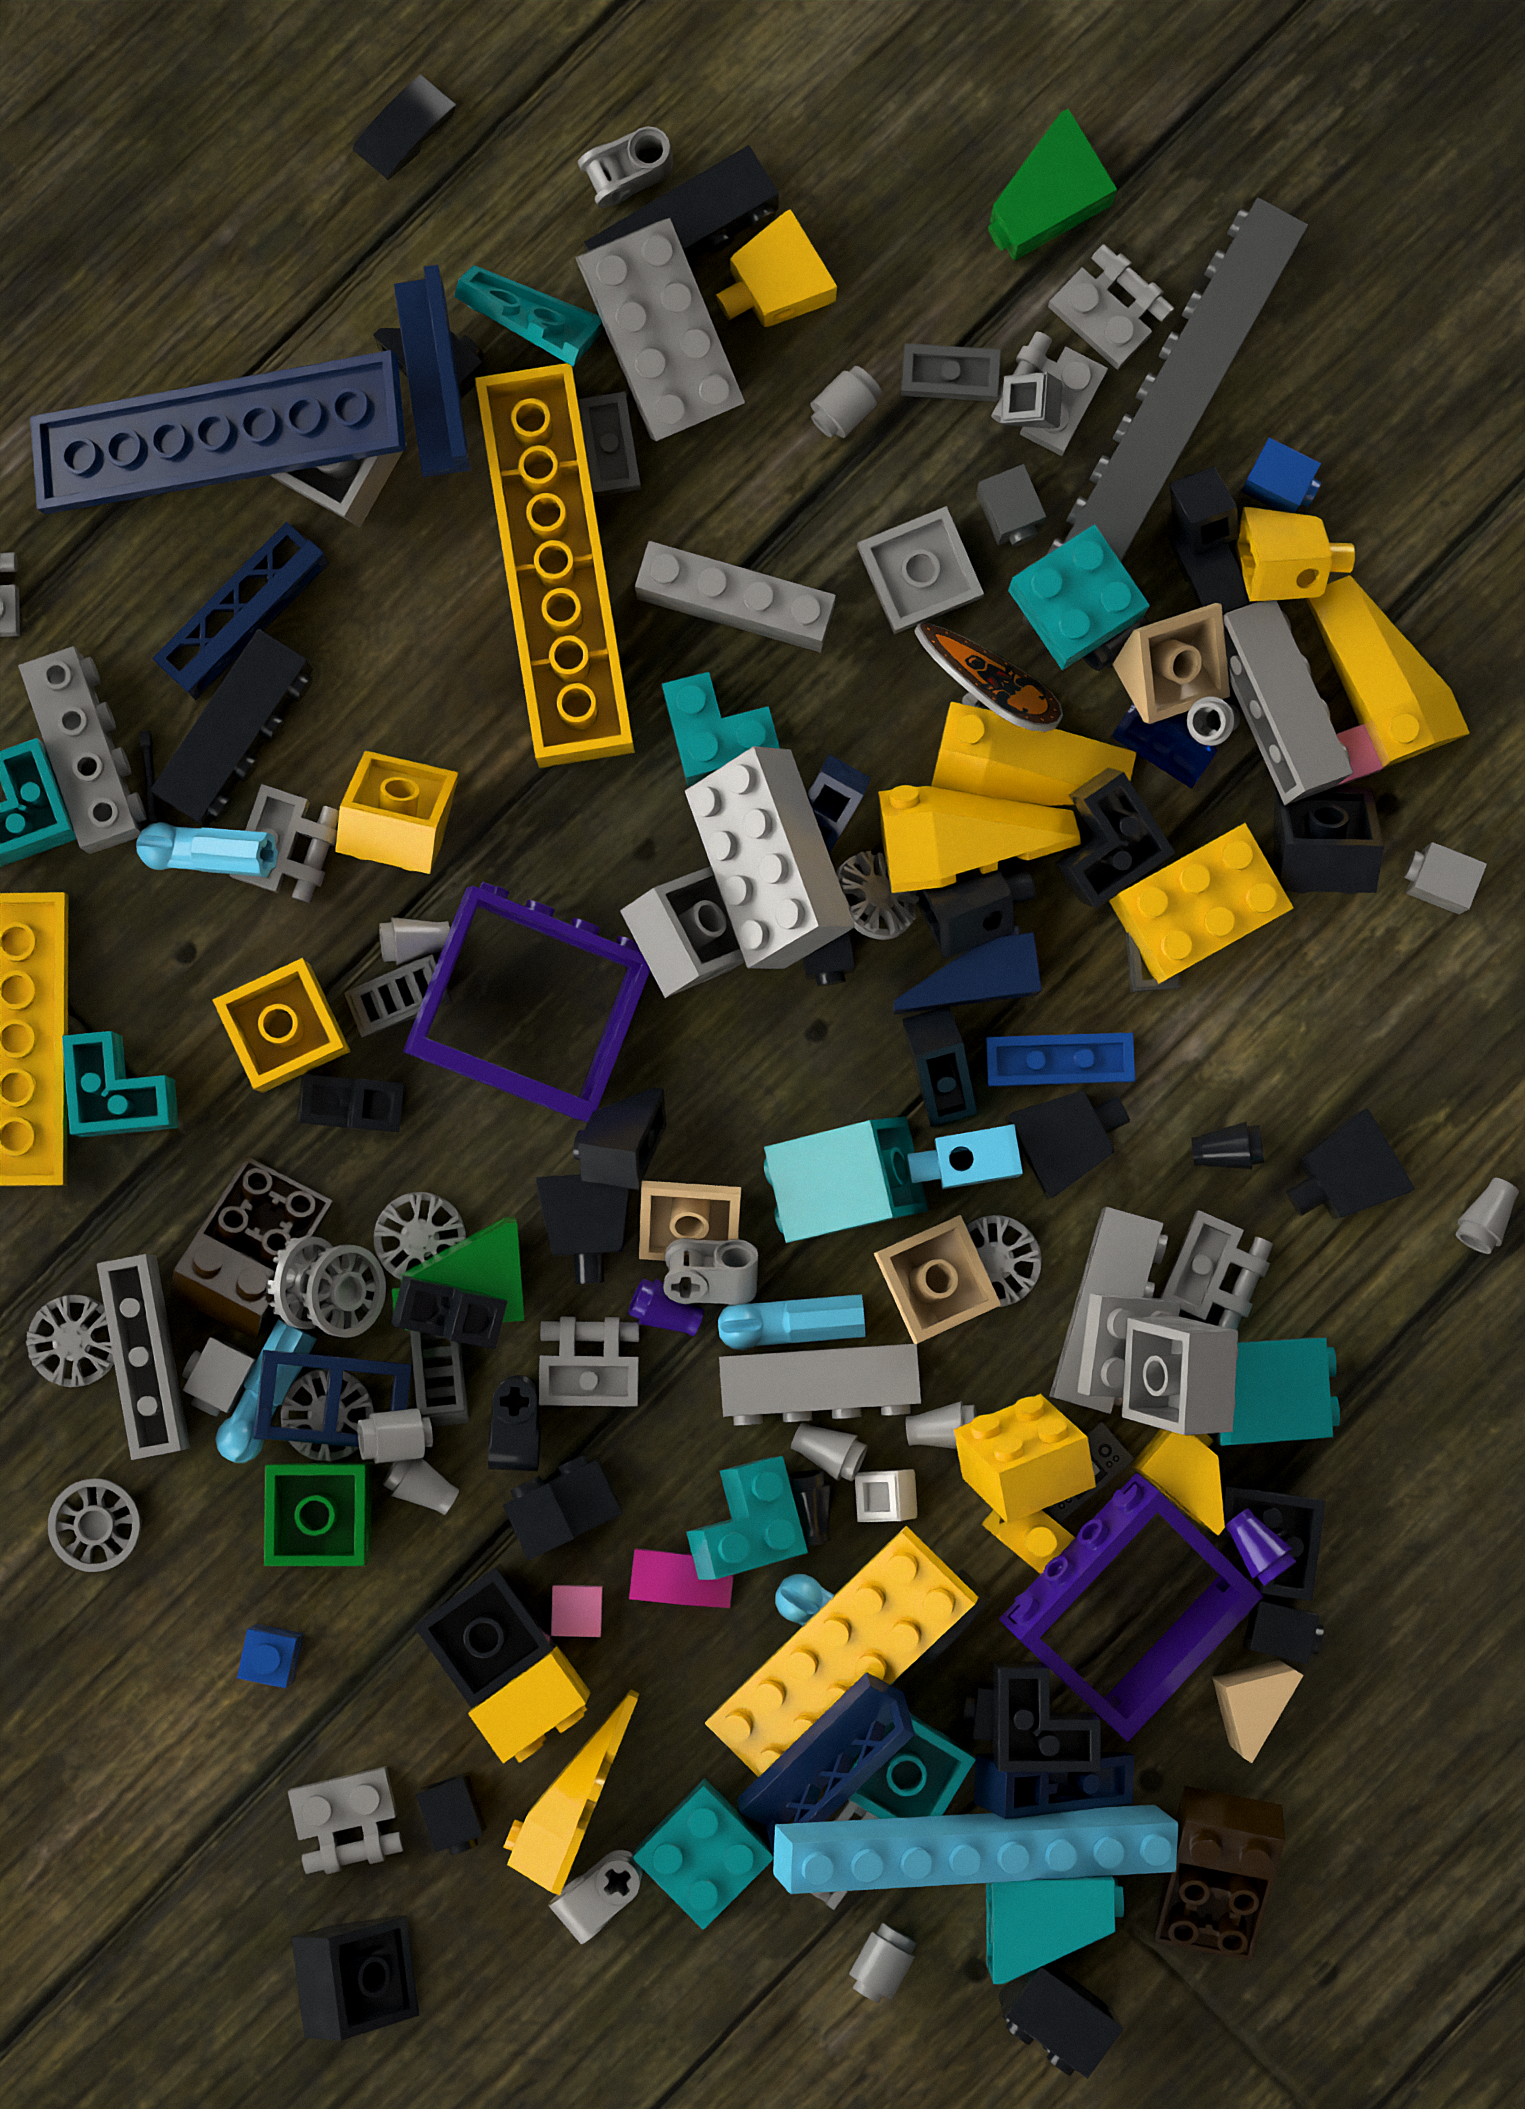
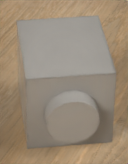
M1432 842L1423 848L1421 853L1413 852L1404 873V878L1410 880L1406 894L1460 915L1470 909L1487 863Z

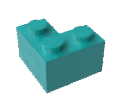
M709 672L662 684L663 695L687 787L695 785L753 746L780 749L769 706L721 718Z
M38 738L0 751V782L7 801L0 803V867L76 840L77 838L45 744Z
M112 1031L62 1036L71 1135L91 1137L179 1128L175 1079L165 1075L126 1079L123 1036Z
M783 1456L764 1458L720 1470L732 1519L686 1531L698 1580L719 1579L808 1553Z

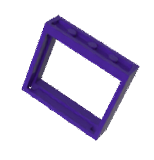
M482 881L480 888L475 886L467 887L403 1052L588 1123L592 1112L598 1108L650 972L642 952L634 940L618 936L616 942H612L597 936L600 928L584 920L572 918L571 924H567L552 918L555 910L539 902L528 899L526 905L522 906L507 900L509 891L499 886L495 887ZM477 908L627 968L578 1097L427 1038Z
M1136 1473L1121 1490L1117 1489L1113 1498L1092 1520L1083 1525L1076 1538L1059 1556L1053 1558L1046 1565L1043 1573L1030 1587L1014 1599L1015 1603L999 1620L1128 1742L1263 1598V1595L1155 1487ZM1158 1513L1219 1576L1111 1692L1103 1698L1040 1637L1149 1520Z

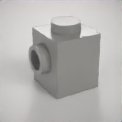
M210 1337L203 1352L195 1350L188 1360L182 1377L188 1379L183 1391L194 1396L191 1402L193 1406L217 1417L220 1410L226 1413L234 1412L245 1391L244 1384L258 1357L219 1337Z

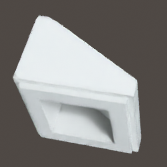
M913 1469L857 1473L855 1476L858 1522L904 1521L917 1517L916 1484Z

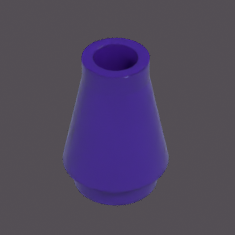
M643 1278L632 1297L628 1315L637 1318V1324L683 1332L694 1336L701 1324L704 1309L692 1303L682 1304L669 1299L664 1292L663 1283L656 1278L651 1282Z
M1249 1508L1242 1511L1225 1525L1252 1579L1257 1576L1264 1586L1296 1562L1289 1553L1292 1547L1254 1516Z

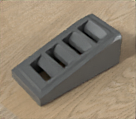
M433 955L409 963L344 992L362 1038L417 1016L423 1001V995L415 976L424 973L429 985L437 965L436 958ZM405 980L415 1002L407 1007L397 984ZM387 987L397 1009L396 1012L388 1014L379 991ZM447 987L438 1008L453 1003ZM369 994L380 1018L373 1022L370 1021L362 1001V997Z
M410 1330L416 1403L421 1417H429L432 1427L470 1422L462 1343L451 1341V1346L423 1349L422 1341L446 1338L444 1336ZM452 1358L453 1365L425 1368L424 1365L426 1361ZM454 1379L455 1386L427 1389L426 1382ZM456 1399V1404L429 1407L428 1403Z

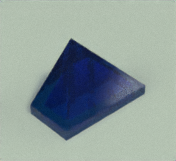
M1134 703L1131 704L1111 736L1191 789L1218 751L1215 745L1201 744L1191 736L1187 727L1189 711L1148 724L1143 721Z

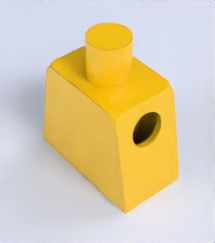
M789 209L730 258V271L736 283L715 295L722 312L728 320L752 308L764 327H770L835 302L837 285L793 212Z
M1243 507L1239 524V539H1236L1234 548L1249 601L1320 597L1325 593L1330 572L1350 573L1352 571L1355 561L1354 545L1352 543H1330L1323 521L1320 518L1310 515Z
M993 1509L982 1523L987 1530L1040 1574L1043 1573L1046 1565L1053 1558L1059 1556L1075 1539L1072 1534L1043 1510L1007 1524Z

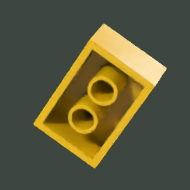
M1246 823L1125 889L1109 900L1126 932H1129L1137 945L1140 956L1151 976L1157 980L1158 984L1294 908Z

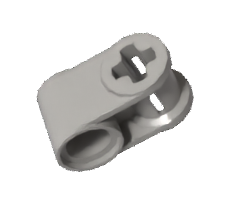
M649 126L639 128L637 131L611 143L595 147L578 160L580 170L588 173L596 190L595 202L599 208L617 205L633 194L662 182L670 175L674 163L668 137L658 128ZM648 148H657L663 152L660 159L653 163H644L638 158L641 152ZM604 170L607 171L611 181L607 180L603 172Z
M683 1238L671 1242L666 1248L665 1262L669 1272L665 1276L663 1288L669 1299L682 1304L725 1303L735 1306L746 1304L756 1296L758 1252L751 1243L738 1239L717 1241ZM685 1252L689 1253V1265H684ZM684 1277H689L687 1290L683 1288Z
M614 1850L606 1854L585 1874L577 1877L562 1889L560 1896L556 1895L548 1906L580 1944L585 1943L597 1934L618 1911L637 1895L643 1872L642 1867L632 1858L633 1853L626 1850ZM611 1869L618 1874L626 1870L629 1873L627 1885L621 1881H617L614 1884L609 1882Z

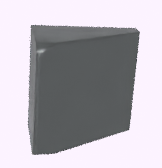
M1048 372L1004 376L1001 424L1048 429L1059 428L1063 389L1061 380Z

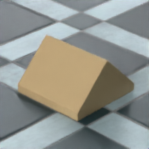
M1214 603L1134 629L1114 661L1113 666L1144 722L1151 724L1189 711L1197 700L1204 697H1217L1220 699L1230 697L1221 604Z
M642 1181L639 1259L665 1261L666 1248L671 1242L678 1239L690 1238L717 1241L738 1239L741 1187ZM688 1252L684 1253V1262H689Z
M961 1215L874 1253L914 1344L1001 1305Z
M1280 1660L1212 1677L1229 1745L1251 1763H1253L1303 1677L1301 1673Z

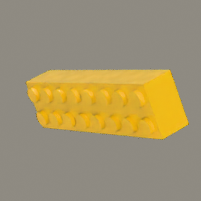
M565 363L477 377L475 381L533 746L538 766L543 768L635 753L572 366Z

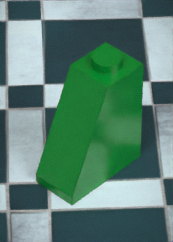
M1069 108L1057 116L993 205L990 218L991 224L988 225L989 233L1000 251L1007 249L1013 261L1113 204L1117 188Z
M514 1216L500 1219L400 1274L401 1282L403 1275L505 1299L508 1302L502 1322L524 1321L518 1225ZM392 1288L393 1313L400 1288Z

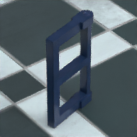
M263 1349L254 1426L252 1427L253 1439L359 1447L358 1434L336 1432L343 1370L394 1375L390 1411L407 1410L412 1365ZM278 1364L329 1369L322 1430L270 1426Z

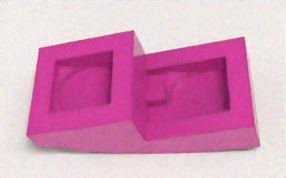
M636 1548L634 1549L629 1599L730 1608L734 1574L714 1580H698L692 1553L683 1554Z

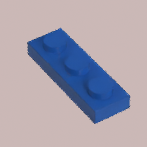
M1133 1032L986 1037L987 1087L1135 1082Z

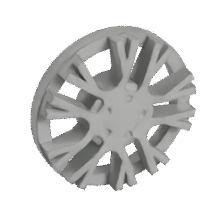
M871 851L860 852L846 860L836 871L855 925L854 928L874 939L887 940L895 938L903 933L913 923V920L916 919L915 904L919 901V896H916V890L892 893L890 880L886 876V874L888 875V870L883 853L871 855ZM856 865H860L864 875L855 867ZM845 894H854L856 905L850 907ZM898 901L904 902V907H902L898 903ZM863 912L868 915L865 922L860 919ZM880 916L885 920L888 929L879 928Z
M412 1192L393 1200L380 1214L374 1230V1247L381 1264L389 1273L400 1280V1274L406 1272L408 1263L413 1258L419 1259L422 1263L426 1261L425 1257L431 1254L433 1256L438 1254L437 1247L439 1245L447 1244L453 1246L466 1239L465 1226L456 1208L446 1199L428 1192ZM421 1200L430 1201L427 1219L419 1218ZM410 1201L415 1214L412 1220L406 1221L401 1218L396 1208ZM441 1206L451 1215L452 1219L444 1225L437 1226L432 1222V1216ZM389 1218L403 1225L401 1233L385 1226L386 1219ZM457 1228L458 1237L440 1239L439 1231ZM382 1236H395L400 1240V1245L397 1249L384 1252ZM403 1249L408 1256L395 1267L390 1261Z
M991 1215L972 1221L966 1228L970 1233L978 1227L984 1237V1245L975 1248L991 1283L998 1281L1004 1286L1006 1298L999 1299L1001 1305L998 1307L1008 1306L1020 1301L1033 1289L1040 1275L1042 1258L1037 1240L1026 1226L1010 1217ZM997 1223L998 1241L990 1242L988 1224ZM1007 1226L1015 1228L1022 1234L1013 1245H1006L1003 1242V1234ZM1029 1243L1032 1252L1015 1258L1012 1250ZM1017 1262H1034L1030 1279L1017 1274L1015 1271V1264ZM1010 1274L1023 1287L1017 1293L1005 1280Z
M305 1236L292 1238L291 1241L285 1243L287 1249L279 1250L277 1252L278 1257L273 1259L278 1265L274 1280H268V1285H271L268 1288V1294H274V1300L270 1302V1306L274 1307L273 1313L280 1315L285 1321V1325L300 1329H312L317 1326L311 1323L312 1319L308 1318L307 1314L310 1312L308 1307L303 1306L305 1298L302 1297V1293H307V1284L310 1276L306 1274V1271L311 1269L309 1266L311 1262H317L320 1258L318 1256L320 1252H325L324 1249L333 1248V1246L325 1239L319 1237ZM336 1257L338 1267L340 1268L339 1258ZM321 1280L319 1282L318 1292H320L323 1289V1283ZM326 1299L320 1301L319 1306L326 1303ZM332 1310L328 1313L325 1319H327L330 1316Z
M345 1244L324 1249L325 1252L318 1254L320 1258L317 1262H311L309 1265L311 1269L306 1271V1274L310 1276L307 1284V1293H302V1297L305 1298L303 1306L309 1309L310 1313L307 1316L309 1319H312L311 1323L327 1334L345 1338L354 1337L370 1328L382 1310L386 1293L384 1272L377 1258L363 1247ZM342 1255V1265L339 1268L336 1257ZM370 1267L373 1279L365 1282L361 1275ZM326 1268L331 1272L330 1276L325 1271ZM321 1280L323 1283V1289L320 1292H318L319 1282ZM366 1290L374 1292L373 1301L365 1299ZM326 1299L327 1302L319 1306V1302ZM359 1307L367 1313L360 1322H358L355 1315V1310ZM332 1310L333 1315L329 1323L325 1317Z
M67 1295L50 1301L36 1313L27 1332L26 1344L32 1365L48 1381L65 1387L85 1386L101 1379L112 1368L114 1359L111 1342L99 1343L95 1340L94 1336L96 1329L107 1325L104 1305L87 1296ZM69 1303L85 1304L82 1316L78 1321H74L71 1318ZM57 1307L66 1321L62 1325L58 1323L52 1313V1310ZM97 1310L101 1316L89 1327L85 1322ZM43 1320L52 1324L54 1328L53 1335L46 1337L38 1334ZM52 1341L53 1350L38 1353L37 1344ZM94 1346L109 1352L106 1360L91 1354ZM56 1354L60 1358V1364L53 1373L43 1362L51 1355ZM85 1357L90 1359L98 1369L87 1377L83 1376L80 1368L81 1360ZM67 1360L73 1361L72 1379L64 1378Z
M323 1368L308 1372L292 1384L282 1403V1427L296 1428L302 1424H307L313 1430H322L326 1395L317 1397L312 1380L321 1377L326 1394L329 1369ZM343 1371L342 1379L348 1383L343 1393L340 1394L336 1432H342L341 1429L345 1423L358 1432V1423L350 1421L347 1414L353 1408L365 1407V1419H369L370 1414L374 1413L372 1400L364 1385L353 1375ZM302 1386L312 1395L313 1400L309 1405H301L292 1400L295 1393ZM357 1389L361 1397L345 1407L342 1399ZM289 1410L308 1411V1419H289ZM289 1441L301 1454L320 1461L342 1459L359 1448L346 1446L342 1450L329 1452V1446L322 1444L320 1451L317 1452L311 1449L312 1443Z
M98 1478L82 1480L66 1488L53 1503L48 1517L49 1539L57 1555L68 1565L87 1572L108 1570L127 1559L137 1546L141 1533V1512L135 1498L119 1484ZM89 1487H96L97 1505H91ZM108 1489L121 1497L114 1507L108 1508L104 1503ZM75 1492H78L84 1501V1507L80 1511H76L65 1502ZM127 1506L130 1514L116 1520L113 1512ZM59 1513L76 1516L74 1524L58 1521ZM119 1524H132L130 1539L121 1537L117 1533L116 1528ZM72 1529L77 1538L74 1543L64 1548L58 1532ZM111 1537L123 1549L119 1555L107 1542ZM83 1542L88 1546L81 1559L78 1560L73 1556ZM96 1545H100L104 1549L107 1562L92 1563L93 1549Z

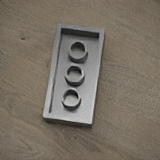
M670 218L658 221L575 257L650 439L658 441L745 403Z
M753 746L685 790L747 968L785 969L855 927L790 749Z

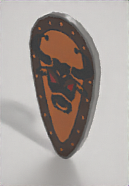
M920 622L914 631L922 646L948 674L969 691L963 697L962 703L964 705L978 708L986 705L997 715L1014 725L1032 731L1046 732L1057 727L1063 716L1061 705L1053 693L1038 680L961 635L927 622Z

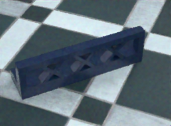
M438 265L424 266L425 279L394 284L423 477L472 470L444 282Z
M286 521L152 659L196 701L241 655L258 628L264 631L330 564L325 554L311 540L307 541ZM289 538L300 550L281 569H275V552ZM268 560V569L258 570ZM249 578H268V583L248 603H241V586ZM234 594V604H224ZM216 612H234V617L214 638H208V620ZM200 629V638H191ZM200 646V652L180 672L169 662L181 647Z
M866 1672L737 1798L740 1813L767 1827L773 1856L775 1824H786L794 1815L796 1816L793 1823L825 1822L915 1735L904 1692ZM894 1721L895 1728L883 1739L886 1727ZM860 1753L857 1765L850 1771L854 1758ZM828 1784L824 1797L817 1803L822 1788Z

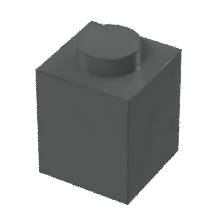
M1024 464L979 482L976 495L998 546L1010 541L1012 546L1015 547L1039 536L1037 530L1042 529L1046 515Z

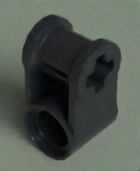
M509 1376L502 1381L494 1392L492 1400V1425L490 1426L488 1442L489 1470H539L541 1446L539 1389L535 1382L527 1376ZM513 1387L520 1388L521 1396L529 1397V1402H525L520 1411L513 1410L512 1402L504 1401L503 1396H508Z

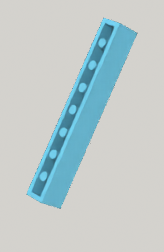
M1156 1805L1102 1807L1004 1819L994 1813L775 1824L773 1875L790 1894L1176 1872L1178 1822Z

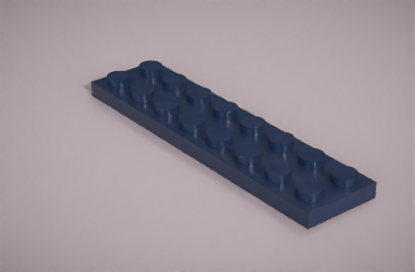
M391 350L30 416L37 510L44 514L406 451L398 356Z

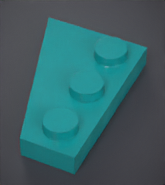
M475 265L459 278L454 294L455 298L467 304L472 310L486 315L573 367L598 339L603 328L601 318L596 314Z

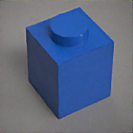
M1268 438L1240 492L1281 512L1295 513L1300 504L1309 508L1322 483L1314 478L1321 463Z
M255 1624L248 1628L237 1679L286 1689L295 1680L304 1633L261 1624Z

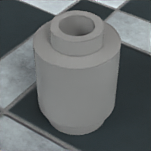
M854 366L849 372L842 371L811 402V407L815 412L811 419L826 436L831 438L836 434L845 438L877 406L876 399L882 394V391L876 381L859 366Z
M415 1408L372 1413L369 1419L358 1420V1443L361 1458L363 1460L374 1459L375 1463L423 1458L425 1447H432L433 1444L432 1426L429 1417L422 1418L419 1409Z
M882 1923L877 1933L871 1932L849 1972V1975L857 1980L853 1989L876 2003L880 2002L882 1996L893 1999L915 1959L912 1952L917 1942L893 1927Z

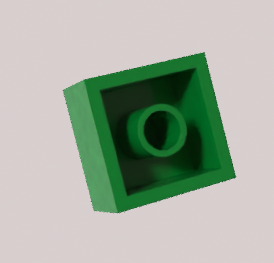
M271 1463L265 1465L264 1566H365L370 1563L372 1463Z

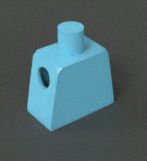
M1014 1124L935 1138V1150L907 1154L912 1183L940 1179L942 1189L1017 1178L1023 1174ZM967 1152L971 1158V1167L954 1169L950 1163V1155Z

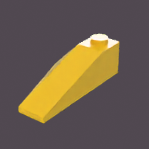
M1350 575L1327 584L1325 593L1320 597L1306 598L1360 725H1365L1383 769L1470 733L1450 687Z
M951 702L931 787L1048 807L1061 805L1075 806L1069 794L1108 767L1123 771L1129 781H1131L1137 752L1058 729L1046 732L1028 730L1014 725L991 710Z
M902 785L892 790L878 791L882 844L892 893L941 888L956 883V874L979 868L982 874L998 870V862L1014 856L1023 860H1032L1081 844L1080 833L1072 810L930 786L914 787Z
M630 1690L532 1806L524 1823L516 1819L514 1820L503 1848L512 1851L507 1865L559 1896L640 1693Z

